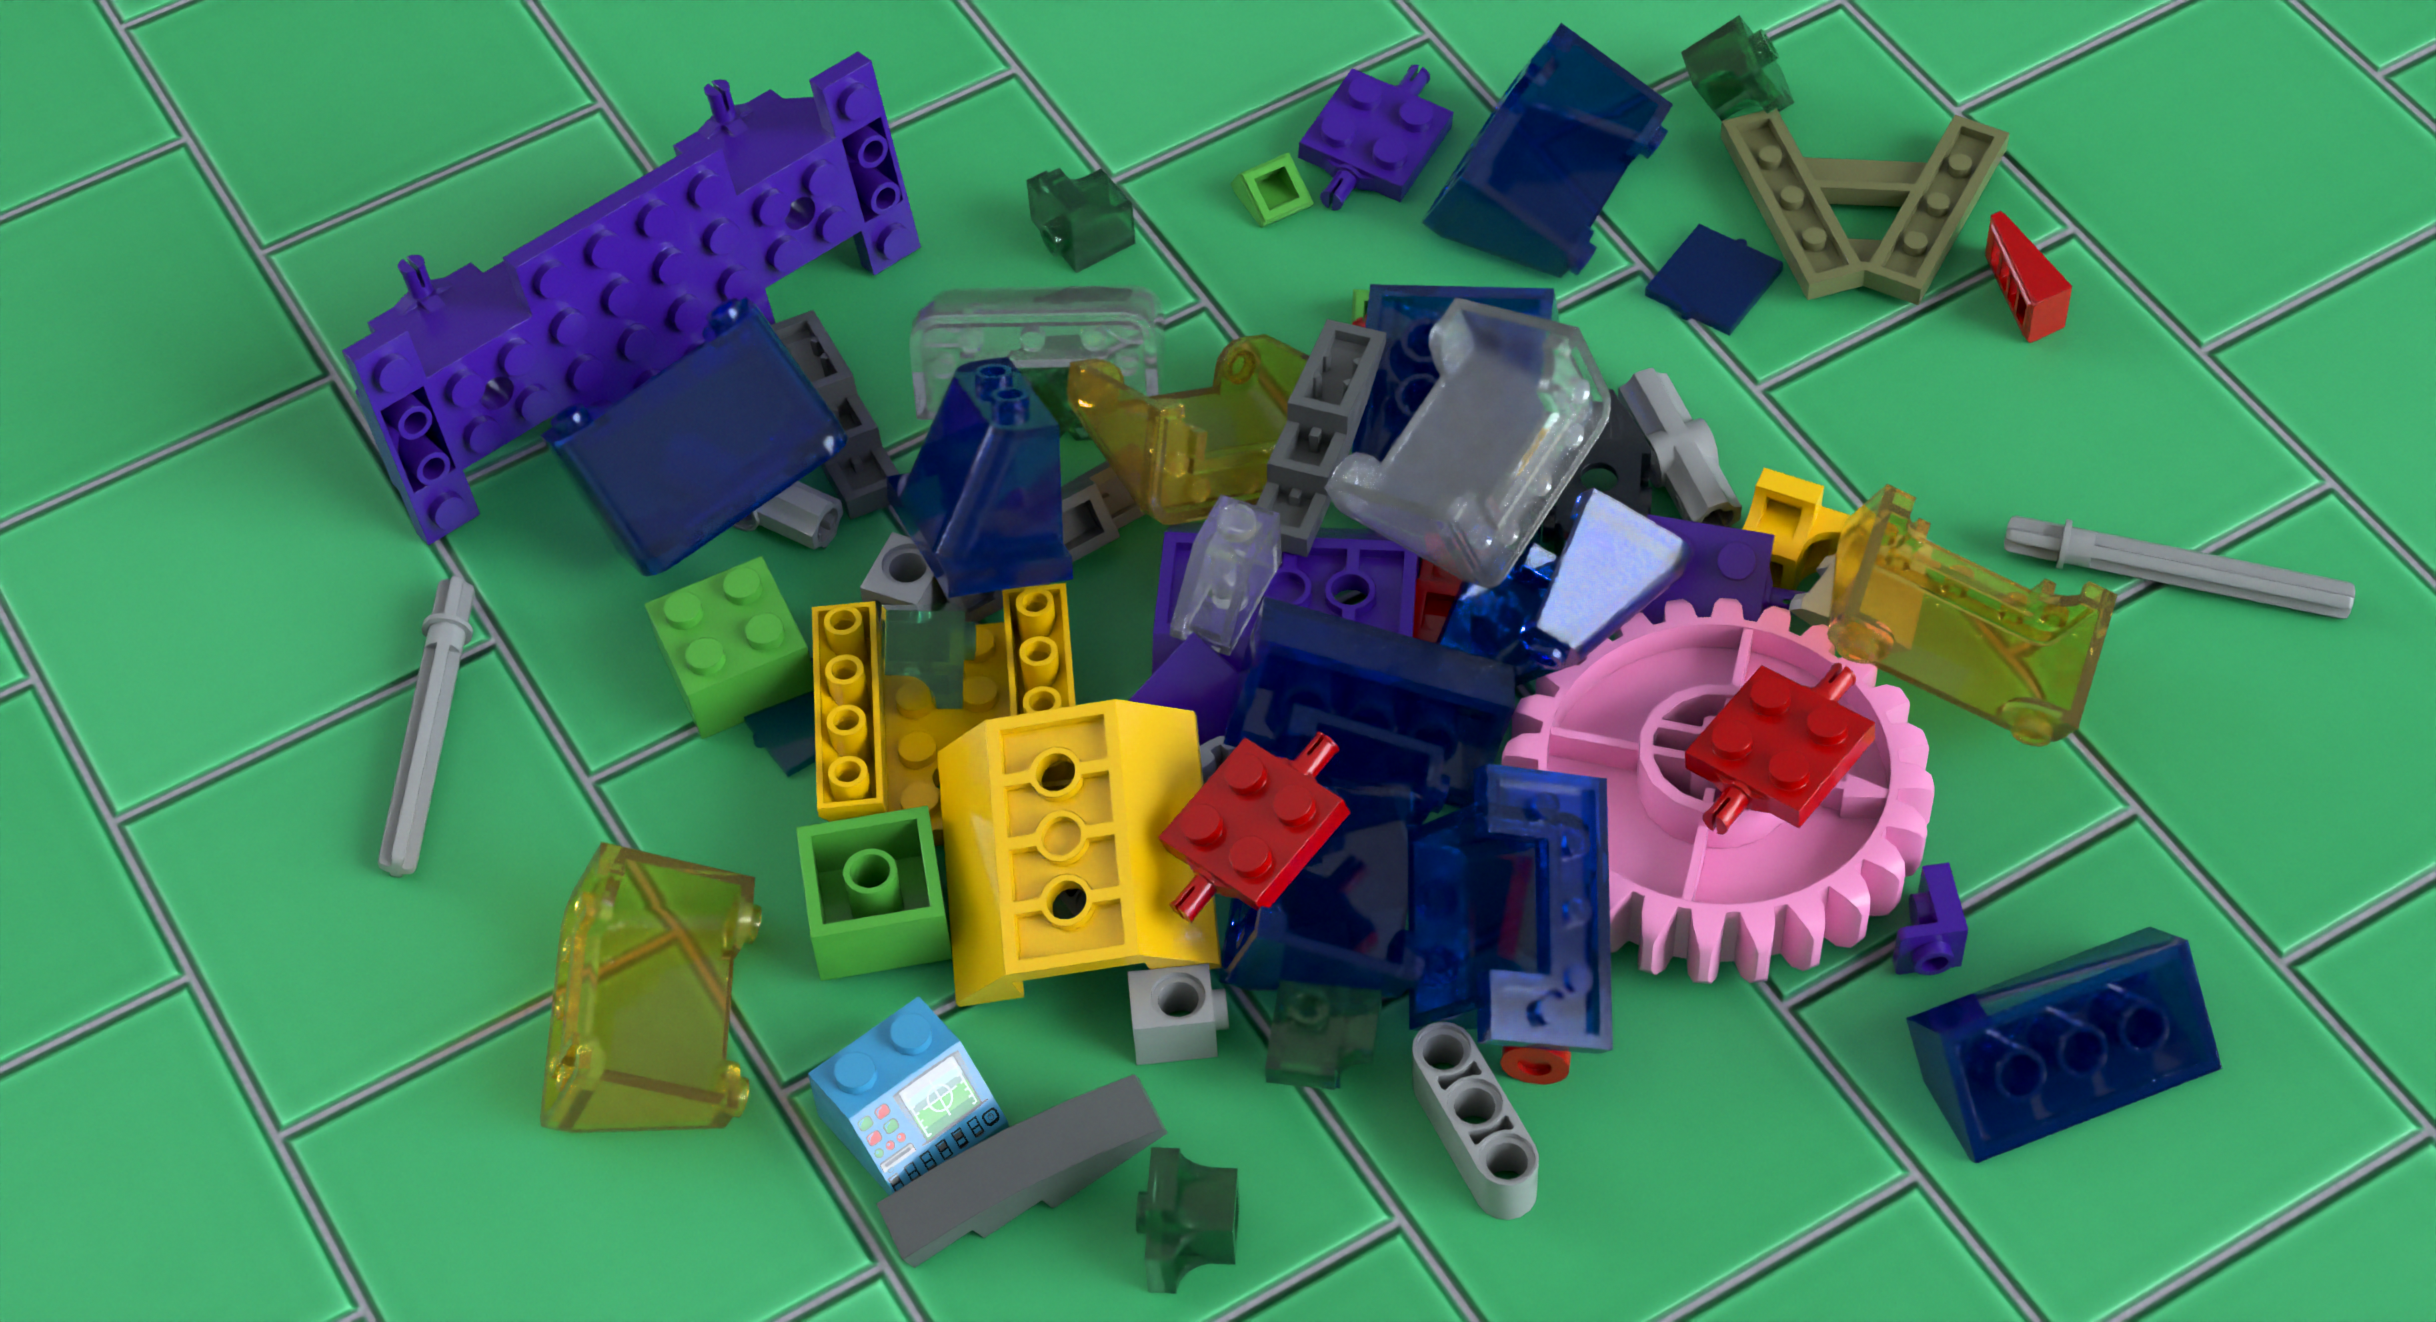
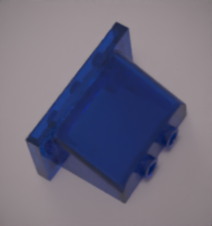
M1009 357L972 361L959 366L951 378L910 473L886 476L887 499L948 598L1072 580V555L1063 543L1058 423Z
M1486 764L1474 769L1473 804L1408 830L1409 1030L1420 1031L1429 1024L1449 1022L1465 1030L1477 1029V1043L1590 1054H1601L1613 1050L1607 778Z

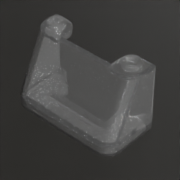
M1135 285L985 287L942 290L935 294L921 308L912 321L909 348L917 420L947 419L949 403L955 394L962 390L963 394H975L977 384L976 368L1096 367L1097 392H1109L1110 387L1119 391L1128 402L1129 417L1160 416L1165 344L1162 302L1153 291Z
M1456 297L1440 321L1435 324L1429 337V348L1440 378L1380 464L1372 455L1359 452L1348 455L1336 467L1331 479L1324 488L1335 507L1344 515L1464 582L1484 588H1494L1506 578L1603 432L1611 410V397L1609 389L1579 327Z

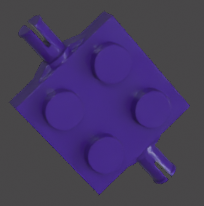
M1411 65L1403 79L1396 86L1352 68L1299 142L1298 158L1323 168L1333 177L1325 190L1320 194V200L1327 208L1332 203V210L1341 209L1349 194L1356 188L1375 191L1398 202L1402 201L1452 128L1453 111L1418 96L1430 81V74L1424 67L1418 72L1419 65Z
M1647 514L1642 547L1635 557L1633 564L1596 557L1593 568L1618 572V575L1593 572L1591 582L1592 584L1597 583L1629 589L1631 610L1643 613L1653 625L1663 622L1666 601L1684 599L1692 604L1697 617H1711L1714 603L1719 598L1737 599L1742 605L1744 620L1757 622L1765 609L1776 606L1789 610L1790 604H1785L1784 600L1791 601L1796 594L1808 593L1773 587L1770 563L1775 540L1774 534Z

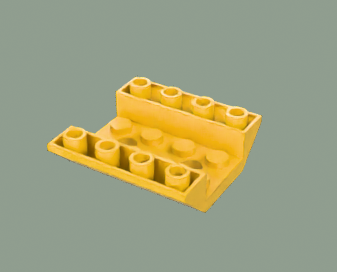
M1066 583L1002 589L1004 622L881 634L875 601L812 607L818 816L831 822L928 806L935 846L944 845L940 789L937 788L940 784L937 752L984 720L1076 705ZM945 678H957L963 681L958 688L950 691H940L933 688L936 682ZM1058 762L1051 765L1043 774L1042 787L1048 791H1059L1066 788L1074 778L1075 766L1068 762Z
M1119 699L987 719L937 752L956 1004L959 1007L1023 998V981L1125 965L1145 963L1149 969L1209 963V970L1222 968L1215 895L1198 913L1192 923H1188L1185 918L1182 919L1176 914L1169 904L1183 891L1195 877V874L1189 865L1166 851L1158 838L1203 786L1197 715L1194 711ZM1058 762L1073 764L1075 766V775L1066 788L1059 791H1048L1042 787L1043 774L1051 765ZM1072 888L1083 890L1086 893V904L1082 912L1070 919H1059L1053 915V903L1061 892Z

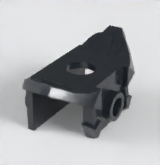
M1593 388L1587 399L1578 403L1571 413L1567 427H1562L1560 458L1548 457L1546 494L1557 495L1556 506L1544 505L1542 543H1554L1553 568H1563L1565 540L1576 544L1581 549L1605 550L1627 541L1626 553L1637 554L1642 547L1647 514L1651 515L1652 487H1649V473H1647L1650 472L1651 448L1631 414L1619 401L1613 389ZM1606 469L1616 476L1618 482L1610 490L1597 492L1586 488L1581 482V478L1589 470Z

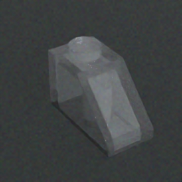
M1222 494L1219 496L1193 542L1170 626V636L1185 640L1193 631H1196L1217 652L1230 656L1282 562L1280 513Z

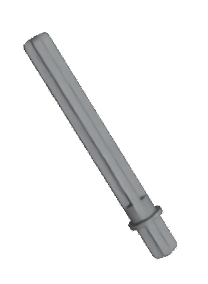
M2015 515L2010 518L2004 539V549L2006 551L2055 561L2056 568L2062 569L2065 563L2338 619L2348 618L2354 604L2355 585L2348 581L2073 527V520L2066 519L2065 525Z
M452 576L451 579H444L439 582L432 613L424 619L422 625V633L426 637L377 861L379 868L390 872L392 877L401 878L403 874H413L417 868L463 646L471 641L473 635V628L469 624L475 590L473 585L464 582L463 577Z

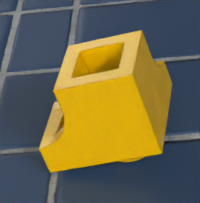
M1764 467L1755 485L1752 504L1742 529L1775 535L1770 563L1773 587L1796 590L1799 583L1806 576L1817 572L1816 568L1826 556L1834 555L1840 546V538L1851 525L1852 515L1822 506L1823 485Z

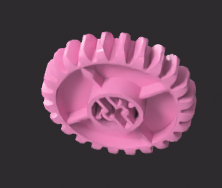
M1719 598L1714 603L1711 617H1697L1692 604L1684 599L1666 601L1664 620L1662 623L1654 625L1643 613L1629 610L1616 615L1614 641H1611L1600 632H1583L1572 640L1571 662L1563 659L1548 661L1536 675V694L1522 698L1516 706L1512 715L1511 740L1507 742L1502 752L1503 827L1509 842L1520 847L1519 870L1530 886L1541 889L1550 888L1549 910L1567 912L1581 920L1591 916L1589 946L1603 954L1618 951L1628 941L1639 945L1638 970L1654 975L1665 970L1674 956L1687 959L1688 975L1693 983L1711 984L1717 977L1720 962L1729 961L1735 962L1742 978L1749 983L1767 981L1772 955L1781 954L1791 967L1805 971L1819 965L1823 937L1835 946L1853 947L1865 938L1869 915H1889L1901 901L1905 877L1913 875L1919 868L1923 858L1927 837L1926 826L1930 821L1935 792L1932 776L1925 771L1929 754L1926 736L1922 729L1907 723L1910 702L1901 688L1888 684L1875 687L1879 663L1867 652L1853 651L1841 658H1837L1835 656L1838 632L1824 624L1814 625L1799 636L1789 632L1791 622L1790 610L1771 606L1763 611L1757 622L1749 621L1743 618L1740 602L1737 599ZM1834 663H1841L1842 671L1845 666L1849 667L1856 676V683L1847 690L1838 703L1874 721L1875 740L1800 828H1797L1771 813L1745 809L1724 835L1717 834L1716 828L1714 831L1710 830L1703 822L1702 815L1722 793L1714 783L1685 768V751L1761 665L1810 688L1815 687Z

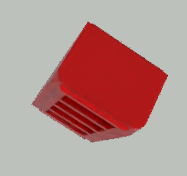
M1999 211L1992 214L1985 257L2023 336L2029 343H2032L2065 327L2072 285L2005 213Z

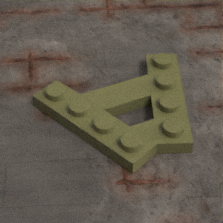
M1776 107L1724 120L1721 125V139L1807 300L1865 286L1919 305L2006 152L2010 134L2009 132L1954 115L1928 162L1803 157ZM1829 204L1901 207L1883 240L1848 239Z

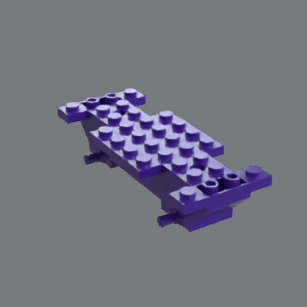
M856 52L809 79L814 97L782 98L769 89L747 103L734 105L730 85L726 80L718 79L712 81L713 87L708 83L704 87V93L707 96L712 112L711 118L697 132L673 145L676 154L675 158L504 256L503 262L484 273L470 262L446 277L431 280L422 256H407L409 264L404 259L400 260L398 269L408 289L407 294L393 308L367 322L371 334L342 350V353L357 387L355 391L391 481L399 489L416 533L428 545L480 515L463 469L558 412L569 441L581 452L586 451L761 345L762 342L758 330L776 323L765 288L852 236L861 266L874 276L921 248L870 59L860 52Z

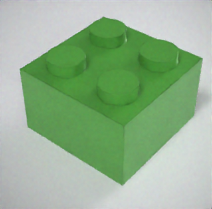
M763 556L644 603L659 649L702 739L814 693L813 665L808 647Z
M928 806L796 827L810 937L820 981L953 959Z

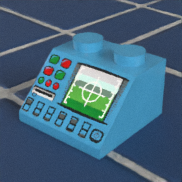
M919 996L808 1073L818 1116L888 1195L893 1194L939 1164L1009 1128L1008 1120L961 1041Z

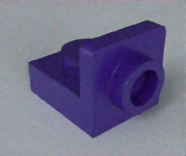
M1948 862L1922 866L1918 893L1910 894L1909 913L1912 926L1902 927L1897 931L1892 961L1895 972L1899 975L1916 972L1921 975H1936L1950 968L1961 967L1968 926L1950 864Z

